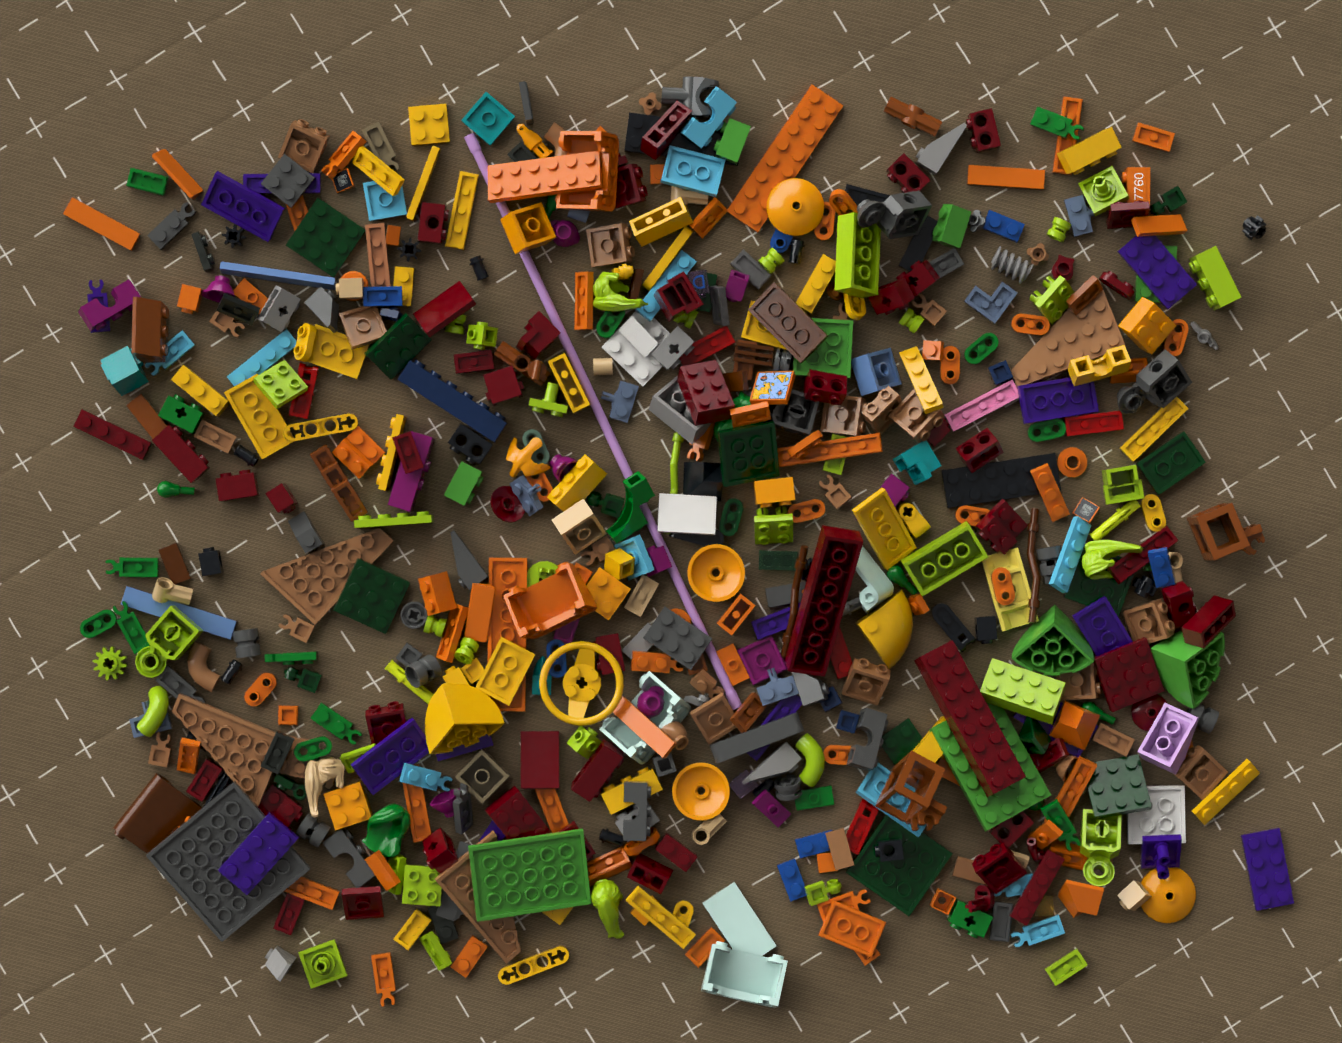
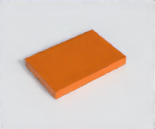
M832 900L818 936L872 958L886 921Z

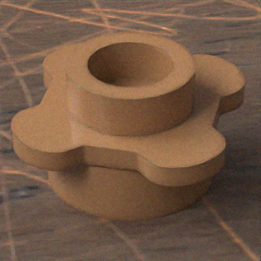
M653 92L649 93L647 97L639 99V104L643 106L646 115H651L652 112L661 108V103L657 101L656 94Z
M1042 243L1037 244L1034 248L1027 249V255L1031 258V264L1034 263L1035 266L1041 261H1047L1049 258Z

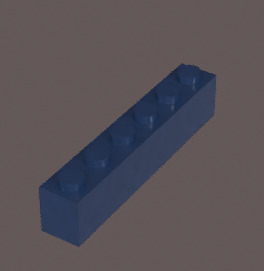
M410 360L397 380L491 441H497L508 424L504 421L506 419L498 412L495 415L488 411L490 407L481 401L479 404L472 401L474 397L465 391L463 393L456 390L458 386L452 382L447 381L445 383L441 381V375L433 370L429 373L424 369L425 365L418 360H415V362Z

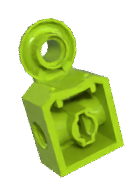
M175 605L170 606L146 633L145 636L150 646L142 648L136 655L135 665L137 670L145 677L153 678L159 676L166 668L167 659L179 660L204 630ZM151 656L156 660V664L153 667L148 664V659Z
M1083 809L1081 815L1080 853L1088 858L1083 867V874L1090 884L1098 887L1105 886L1113 880L1115 869L1110 859L1118 856L1121 849L1122 815L1094 819L1091 809ZM1094 870H1101L1103 872V875H1096L1094 873Z

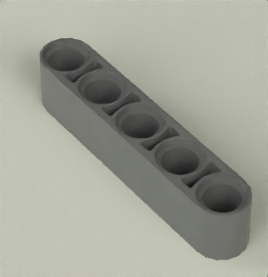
M798 712L709 746L717 764L804 731Z

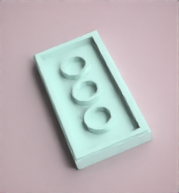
M735 882L702 902L733 950L763 956L777 946Z

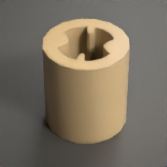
M593 358L594 376L613 375L612 358Z

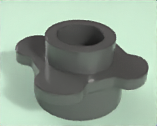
M975 210L970 215L968 225L972 232L982 229L986 223V219L981 216V211Z

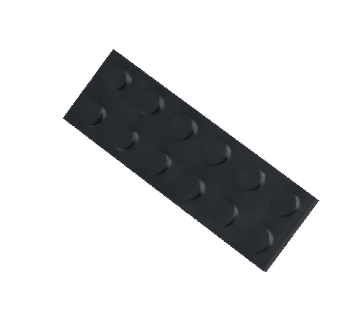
M629 112L624 151L645 154L640 150L642 137L661 117ZM687 120L670 143L671 146L715 157L716 151L713 149L716 141H721L723 133H720L721 129L715 130L711 135L712 140L706 147L700 148L681 133L689 121ZM669 146L660 156L667 157ZM725 160L724 165L738 166L739 160L737 165Z
M1050 453L987 463L973 473L967 467L941 470L947 508L1040 494L1030 470L1048 463L1061 491L1056 454Z

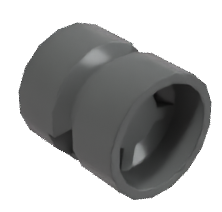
M1061 545L1036 549L1038 560L1042 562L1039 565L1041 576L1053 574L1061 552ZM1047 560H1055L1054 565H1048Z
M258 628L233 631L234 642L238 644L235 647L236 658L261 655L260 644L256 642L259 639Z
M429 654L405 667V675L409 683L413 687L418 688L428 683V681L440 677L441 667L437 659Z
M1201 703L1196 708L1192 709L1189 707L1187 713L1199 718L1197 723L1198 729L1210 734L1217 722L1219 711L1210 707L1205 709Z
M308 813L295 834L304 840L308 838L310 844L319 848L331 827L324 822L319 823L318 818H313Z

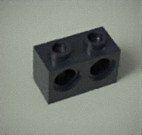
M462 424L459 425L448 441L451 444V450L457 454L462 452L467 455L466 460L473 465L476 463L481 465L493 447L492 444ZM459 435H465L467 438V442L463 446H459L456 442ZM475 446L482 447L483 453L481 456L476 457L473 455L472 449Z

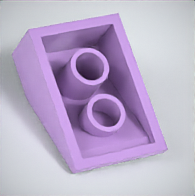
M1164 703L1137 752L1143 760L1176 775L1186 757L1199 718Z

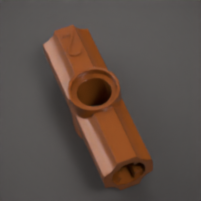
M890 97L883 111L901 120L904 125L913 129H919L934 137L942 124V121L924 113L925 111L912 104L908 105L893 97Z
M502 341L494 353L495 356L508 365L513 366L514 369L541 387L551 374L546 370V374L542 379H531L527 373V367L520 369L517 367V362L519 359H526L529 365L532 360L504 341Z

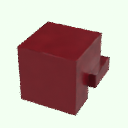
M684 271L667 280V284L657 289L654 294L656 301L669 322L684 313L687 315L703 306L701 299Z
M538 311L524 327L527 333L520 338L516 348L520 352L525 350L535 360L558 338L561 332Z
M513 366L483 375L488 392L485 394L488 402H492L493 406L518 396L519 398L523 397L522 392L525 391L522 381L518 382Z

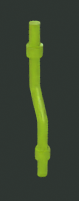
M676 432L673 433L672 439L674 444L670 461V494H678V459L681 443L684 442V438Z

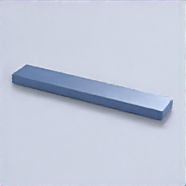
M229 262L220 263L221 274L317 288L322 287L331 290L336 289V280L333 277Z
M126 586L122 601L127 602L128 607L161 617L170 606L175 605L205 632L230 640L237 623L235 620L169 600L166 603L156 602L152 598L151 593Z

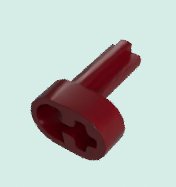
M987 884L979 885L975 889V900L968 901L969 904H966L965 908L969 909L970 913L978 910L982 912L991 910L995 903V893Z

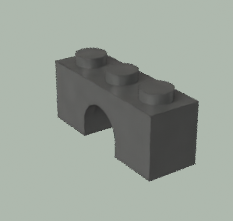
M864 708L860 710L856 728L863 730L867 734L868 742L866 746L857 744L851 746L846 765L870 771L876 768L879 757H877L878 749L880 750L883 745L882 734L888 726V720H886L888 714Z
M624 781V802L635 803L639 808V813L634 819L623 820V841H646V836H650V825H647V817H651V805H647V798H651V786H647V781Z
M342 828L326 839L323 844L333 858L341 853H348L353 857L354 866L347 871L346 875L355 887L359 888L374 877L375 874L365 861L366 857L364 854L366 852L360 844L356 845L352 840L354 836L348 829L344 830Z

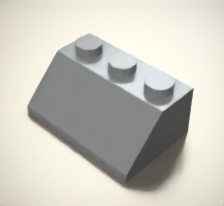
M676 376L653 395L649 411L689 443L693 444L704 435L712 423L695 426L678 384V376Z

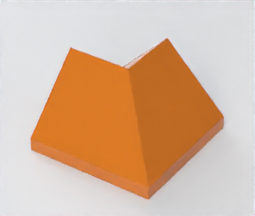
M1064 700L1049 736L1056 739L1063 738L1064 742L1085 750L1100 715Z
M1066 880L1058 892V898L1073 918L1081 913L1097 916L1104 888Z

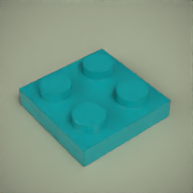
M485 92L461 121L491 146L514 120L515 116L489 93Z

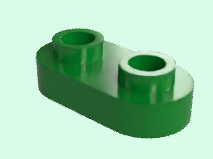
M605 311L596 326L598 335L602 338L611 337L625 317V311H620L618 316H614L611 311ZM604 325L609 326L610 329L608 332H604L602 330V327Z
M993 333L983 334L964 351L965 360L969 364L981 362L997 348V336ZM986 339L991 340L990 346L985 345ZM972 351L976 352V358L970 357Z
M1060 419L1034 423L1029 426L1027 435L1033 442L1059 438L1064 435L1066 425ZM1054 425L1059 427L1058 432L1052 430ZM1035 429H1038L1040 431L1039 436L1034 435L1033 432Z
M102 610L84 620L80 625V632L86 638L96 637L115 626L117 615L112 610ZM107 615L111 618L109 623L104 620ZM89 625H93L94 630L92 632L88 631Z
M320 736L300 742L294 748V755L299 761H308L325 756L332 749L331 740L325 736ZM324 742L326 748L320 749L319 743ZM301 748L307 749L306 755L300 753Z

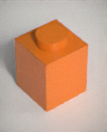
M182 284L177 307L182 308L181 312L192 314L193 311H199L203 289Z

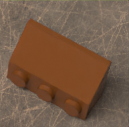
M133 297L131 353L142 363L165 362V357L168 355L166 337L169 335L168 326H166V319L169 318V309L162 301Z

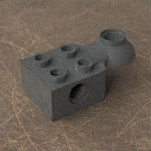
M920 191L893 194L884 202L866 199L856 209L858 212V224L861 227H869L876 223L889 239L918 235L932 204Z
M1165 349L1136 375V383L1134 385L1123 387L1118 391L1117 404L1120 412L1126 415L1136 412L1142 406L1145 398L1158 407L1164 408L1193 382L1180 361Z
M753 387L748 388L744 394L751 397ZM792 389L788 404L769 405L771 420L775 422V428L806 437L811 434L819 401L814 402L804 399V393Z

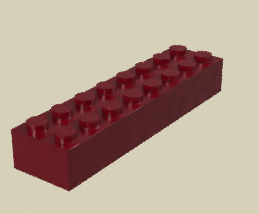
M822 525L785 657L788 671L825 677L863 545L860 531Z
M953 640L914 660L986 796L989 797L1025 778L1026 775Z

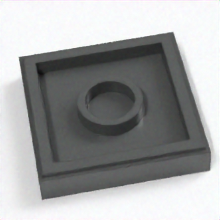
M519 82L525 121L527 125H532L534 120L527 82Z

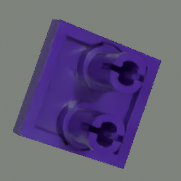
M1181 834L1142 836L1141 869L1156 868L1158 878H1168V868L1180 867Z

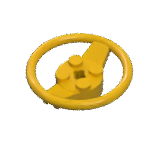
M576 641L559 647L547 658L540 673L539 688L545 706L555 717L568 724L586 726L604 720L616 709L623 694L624 679L618 661L607 649L592 642ZM579 649L574 666L569 668L563 678V688L565 694L569 697L568 715H566L551 701L547 690V677L552 664L557 658L568 651ZM595 652H597L612 666L616 677V690L612 701L602 712L595 716L584 718L589 701L594 699L601 688V676L595 669ZM580 677L585 678L584 681L587 682V686L584 685V688L577 684V680H580Z

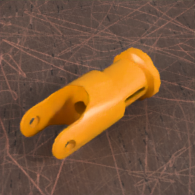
M524 124L517 126V132L522 137L524 145L530 151H533L539 159L550 157L554 153L553 150H549L542 142L543 139L537 133L529 130Z

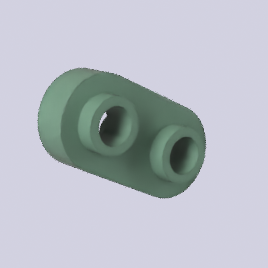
M534 429L527 430L522 438L525 447L529 444V437L531 435L540 438L543 443L542 447L533 453L531 459L538 464H547L550 454L541 434ZM538 453H542L544 455V458L542 460L537 459L536 456Z

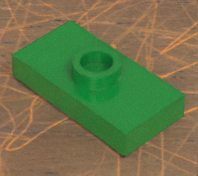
M130 168L126 186L164 196L169 177Z
M832 786L803 789L802 795L795 799L796 810L834 805Z

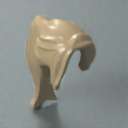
M325 756L321 757L318 761L309 760L306 765L305 789L310 813L313 818L318 817V798L321 795L324 783H326L325 787L330 789L336 779V787L343 788L344 764L338 758Z

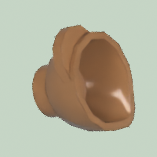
M673 721L661 729L677 743L674 747L677 750H682L688 745L689 740L686 729L680 722Z
M1069 755L1053 765L1063 783H1065L1078 757Z

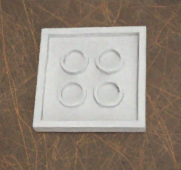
M636 311L629 317L630 319L633 316L659 345L670 334L655 318L649 322ZM619 329L601 347L642 387L663 367L651 353L644 357ZM670 345V346H669V347L671 348V350H670V353H671V354H673L674 352H675V353L677 352V349H678V346H677V345H675V346Z
M1147 786L1152 808L1151 810L1127 814V844H1142V836L1181 834L1182 843H1186L1185 786Z

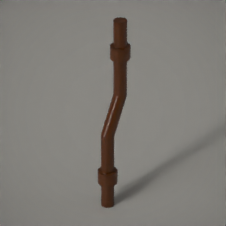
M1035 508L1031 509L1030 523H1028L1027 527L1029 532L1027 558L1033 576L1031 599L1028 601V607L1030 608L1028 623H1036L1037 609L1040 607V600L1038 598L1041 576L1034 555L1036 534L1039 532V509Z
M801 545L799 558L796 559L794 566L796 571L791 588L789 620L786 632L783 633L782 657H786L798 614L799 588L803 570L807 566L806 557L809 549L806 545Z

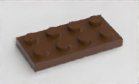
M776 282L748 309L801 364L828 337L817 323Z

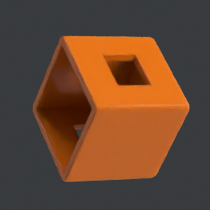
M937 888L930 906L948 915L956 897ZM940 897H945L946 901L944 904L938 902Z

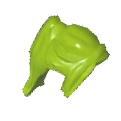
M602 272L593 285V295L595 296L593 307L599 310L618 312L648 305L643 299H628L618 294L619 292L627 293L630 290L628 285H624L623 282L618 280L619 273Z
M1114 540L1090 541L1084 546L1086 553L1082 556V567L1085 575L1090 579L1113 578L1109 571H1104L1115 564L1113 559H1109L1117 555L1120 556L1122 553H1141L1143 548L1136 544Z
M601 879L593 885L591 902L598 909L599 917L605 926L608 938H623L624 932L620 929L618 922V906L620 900L623 899V894L614 881Z

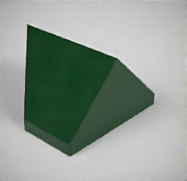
M1026 716L1019 734L1020 740L1028 753L1043 755L1049 746L1051 738L1036 719Z

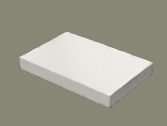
M659 493L657 532L715 535L717 497Z

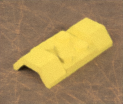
M1018 547L1010 549L1005 555L1001 552L988 555V558L983 560L982 564L1002 632L1030 624L1028 623L1030 610L1028 601L1031 599V591ZM998 567L1006 568L1011 574L1015 599L1009 605H1001L995 599L991 573ZM1000 573L998 579L1000 581L1004 580V574ZM1004 592L1002 594L1003 599H1007L1009 597V594L1007 592Z

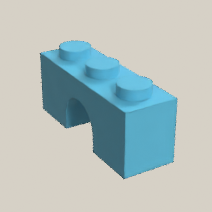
M715 87L704 101L712 110L711 118L706 122H699L692 117L681 131L683 135L700 148L706 147L712 140L711 135L715 130L721 129L727 115L730 116L736 109L735 104L737 102L718 87Z

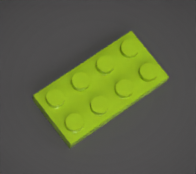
M429 511L416 512V516H410V513H397V517L392 518L391 514H380L378 519H372L370 515L358 516L359 520H354V528L434 523V515H429Z

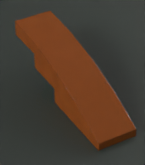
M327 444L310 453L311 458L351 522L358 519V516L366 514L368 512Z

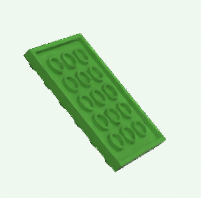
M987 703L1026 775L1025 778L989 797L986 796L947 721L929 729L942 749L945 760L984 831L995 827L1051 796L1004 708Z
M583 829L468 846L477 922L591 904Z

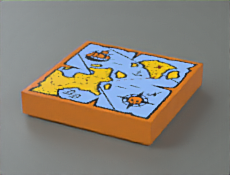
M757 372L749 400L751 405L768 401V405L788 404L796 376L795 372Z

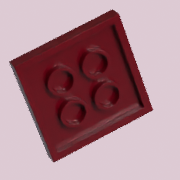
M1145 637L1094 657V665L1111 712L1164 691L1148 640Z

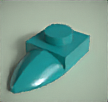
M544 656L538 660L533 671L532 694L541 695L539 688L540 673L547 660ZM548 673L547 690L548 694L551 695L552 676Z

